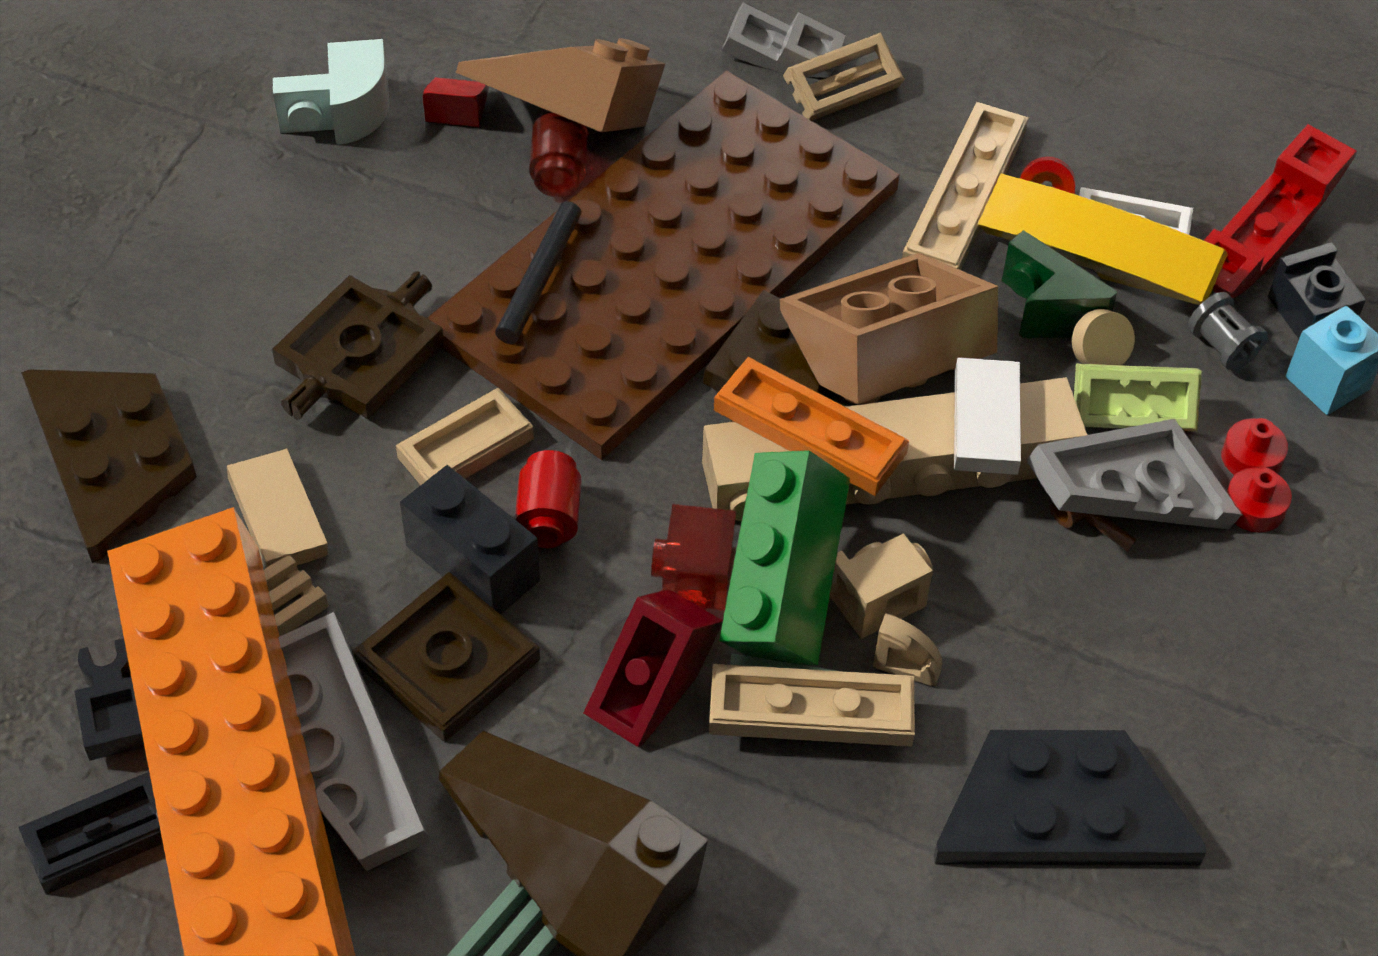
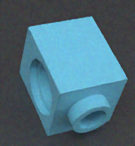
M1346 305L1302 331L1285 377L1323 413L1329 415L1371 389L1378 372V333Z

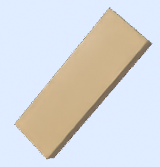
M713 664L709 734L912 747L915 735L914 676Z

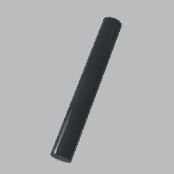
M564 201L560 204L495 330L497 338L502 342L515 344L518 341L582 214L580 207L575 203Z

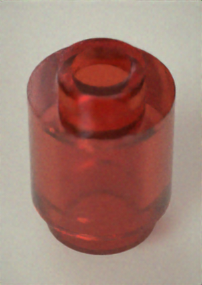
M556 113L545 114L533 124L529 173L534 180L536 188L543 194L552 197L568 196L574 193L583 181L586 173L588 137L585 125Z

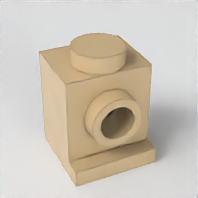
M904 533L883 544L880 542L871 543L859 550L850 560L843 551H840L836 557L830 597L862 639L880 629L885 613L902 619L926 607L931 577L933 575L931 561L922 546L918 543H911Z

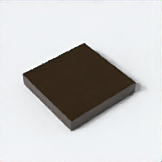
M450 572L446 573L352 651L358 667L444 743L540 660V648Z

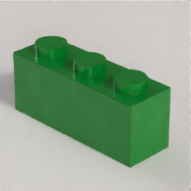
M809 450L754 454L719 639L720 642L747 656L799 665H818L850 483L848 476Z

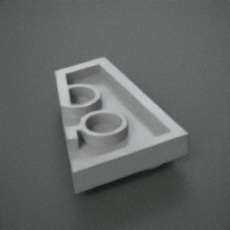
M1175 419L1039 444L1026 460L1058 510L1220 529H1230L1242 515Z

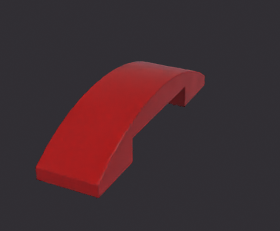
M1307 124L1277 158L1273 174L1221 232L1214 228L1204 239L1208 243L1225 249L1228 253L1212 291L1216 293L1226 292L1234 299L1253 285L1289 248L1311 221L1354 160L1357 150Z

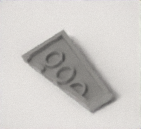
M332 612L278 637L286 661V671L291 682L297 708L296 712L301 724L300 729L304 737L310 762L309 767L313 775L315 792L321 813L366 871L430 842L367 686L335 613Z

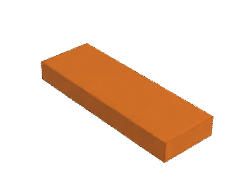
M747 357L714 397L715 412L789 451H811L848 476L851 484L876 496L908 452V439L750 357Z

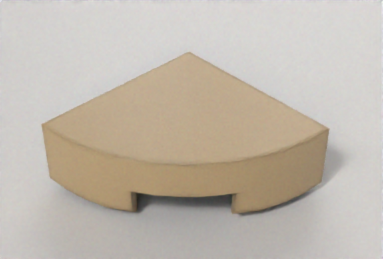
M885 613L878 632L873 667L895 675L914 676V681L936 686L943 664L938 648L929 637L910 623Z

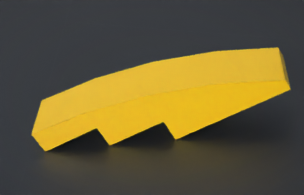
M1000 174L978 223L986 234L1009 240L1014 239L1024 230L1076 265L1093 269L1101 279L1201 305V303L1209 298L1228 255L1225 249L1166 225L1104 203L1005 174Z

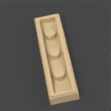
M976 102L903 250L902 258L921 253L956 269H962L981 229L978 225L979 220L1000 174L1006 175L1026 133L1029 117Z

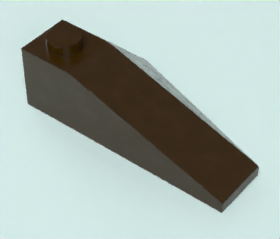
M482 731L439 771V781L481 838L489 839L507 863L506 873L511 880L514 879L518 887L523 886L543 913L542 922L546 925L554 939L577 956H635L697 889L708 839L647 798L486 731Z

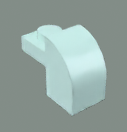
M383 39L328 43L329 74L273 78V96L280 134L334 129L336 145L360 140L374 132L383 123L389 110L388 77Z

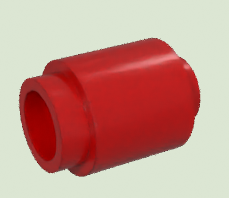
M544 450L532 454L528 458L527 464L523 466L519 473L515 520L537 537L538 547L541 548L557 547L571 540L578 531L582 477L576 469L577 466L574 459L560 451Z

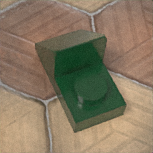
M1024 230L1009 242L1001 281L1011 287L1017 295L1027 298L1019 336L1023 338L1072 337L1076 324L1088 312L1096 309L1113 311L1117 291Z

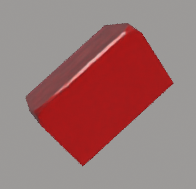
M435 77L426 86L422 96L425 121L479 127L489 86L477 81Z

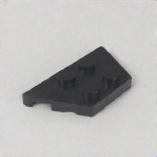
M990 730L937 841L934 862L935 864L1201 865L1206 854V848L1199 834L1125 730Z

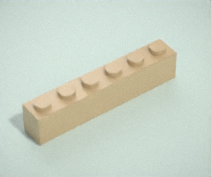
M1067 377L1020 383L1021 463L1018 475L954 470L955 392L846 407L909 440L907 455L876 496L849 483L846 504H876L885 499L918 494L935 496L947 490L976 486L993 488L1007 482L1037 478L1026 461L1037 445L1087 435ZM736 422L705 425L703 430L702 464L715 521H742L755 453L785 452L789 450Z

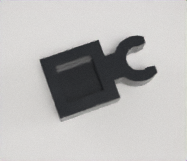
M123 638L115 640L117 655L114 661L108 665H95L88 647L81 648L78 653L79 667L86 683L90 686L74 691L83 745L89 761L145 747Z

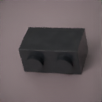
M449 465L444 466L400 501L406 546L442 577L450 572L500 615L540 582L537 537Z

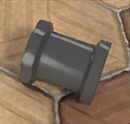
M1220 292L1201 303L1190 317L1187 327L1193 336L1197 338L1204 337L1221 354V364L1227 370H1238L1257 356L1267 342L1268 333L1262 326H1252L1234 308V299L1228 293Z

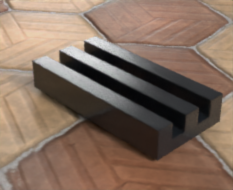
M150 772L18 827L46 895L163 844ZM147 798L150 802L111 820L109 817H105ZM84 826L83 832L45 848L41 845L44 842Z

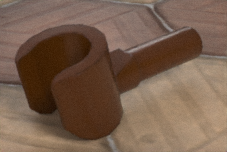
M1054 502L1049 507L1052 516L1061 526L1070 528L1084 519L1091 527L1098 529L1126 552L1137 541L1105 515L1058 510Z

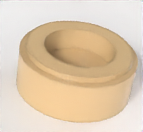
M1096 309L1085 314L1076 324L1072 335L1073 352L1082 364L1123 365L1130 357L1135 342L1134 330L1129 320L1119 313L1105 309Z

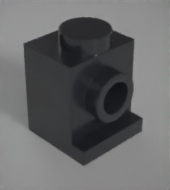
M1332 242L1282 257L1274 276L1268 298L1298 339L1303 330L1346 305L1360 317L1366 302L1365 297L1335 259L1338 250Z

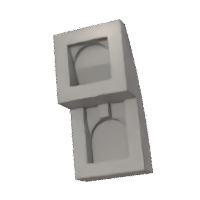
M742 2L721 51L751 64L785 73L788 67L841 48L846 35L799 12L791 25H788ZM834 68L810 77L828 78L831 76Z

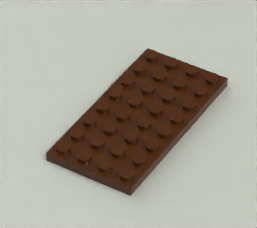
M726 70L569 200V202H573L580 207L582 214L515 344H507L499 340L495 330L556 212L434 311L427 319L443 328L444 343L440 346L442 349L597 458L603 460L715 357L763 290L780 298L898 190L900 174Z

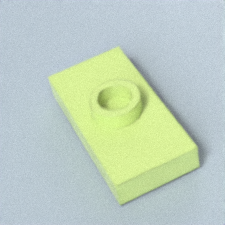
M1076 364L1074 399L1084 427L1128 428L1175 419L1183 431H1197L1202 371L1197 368Z

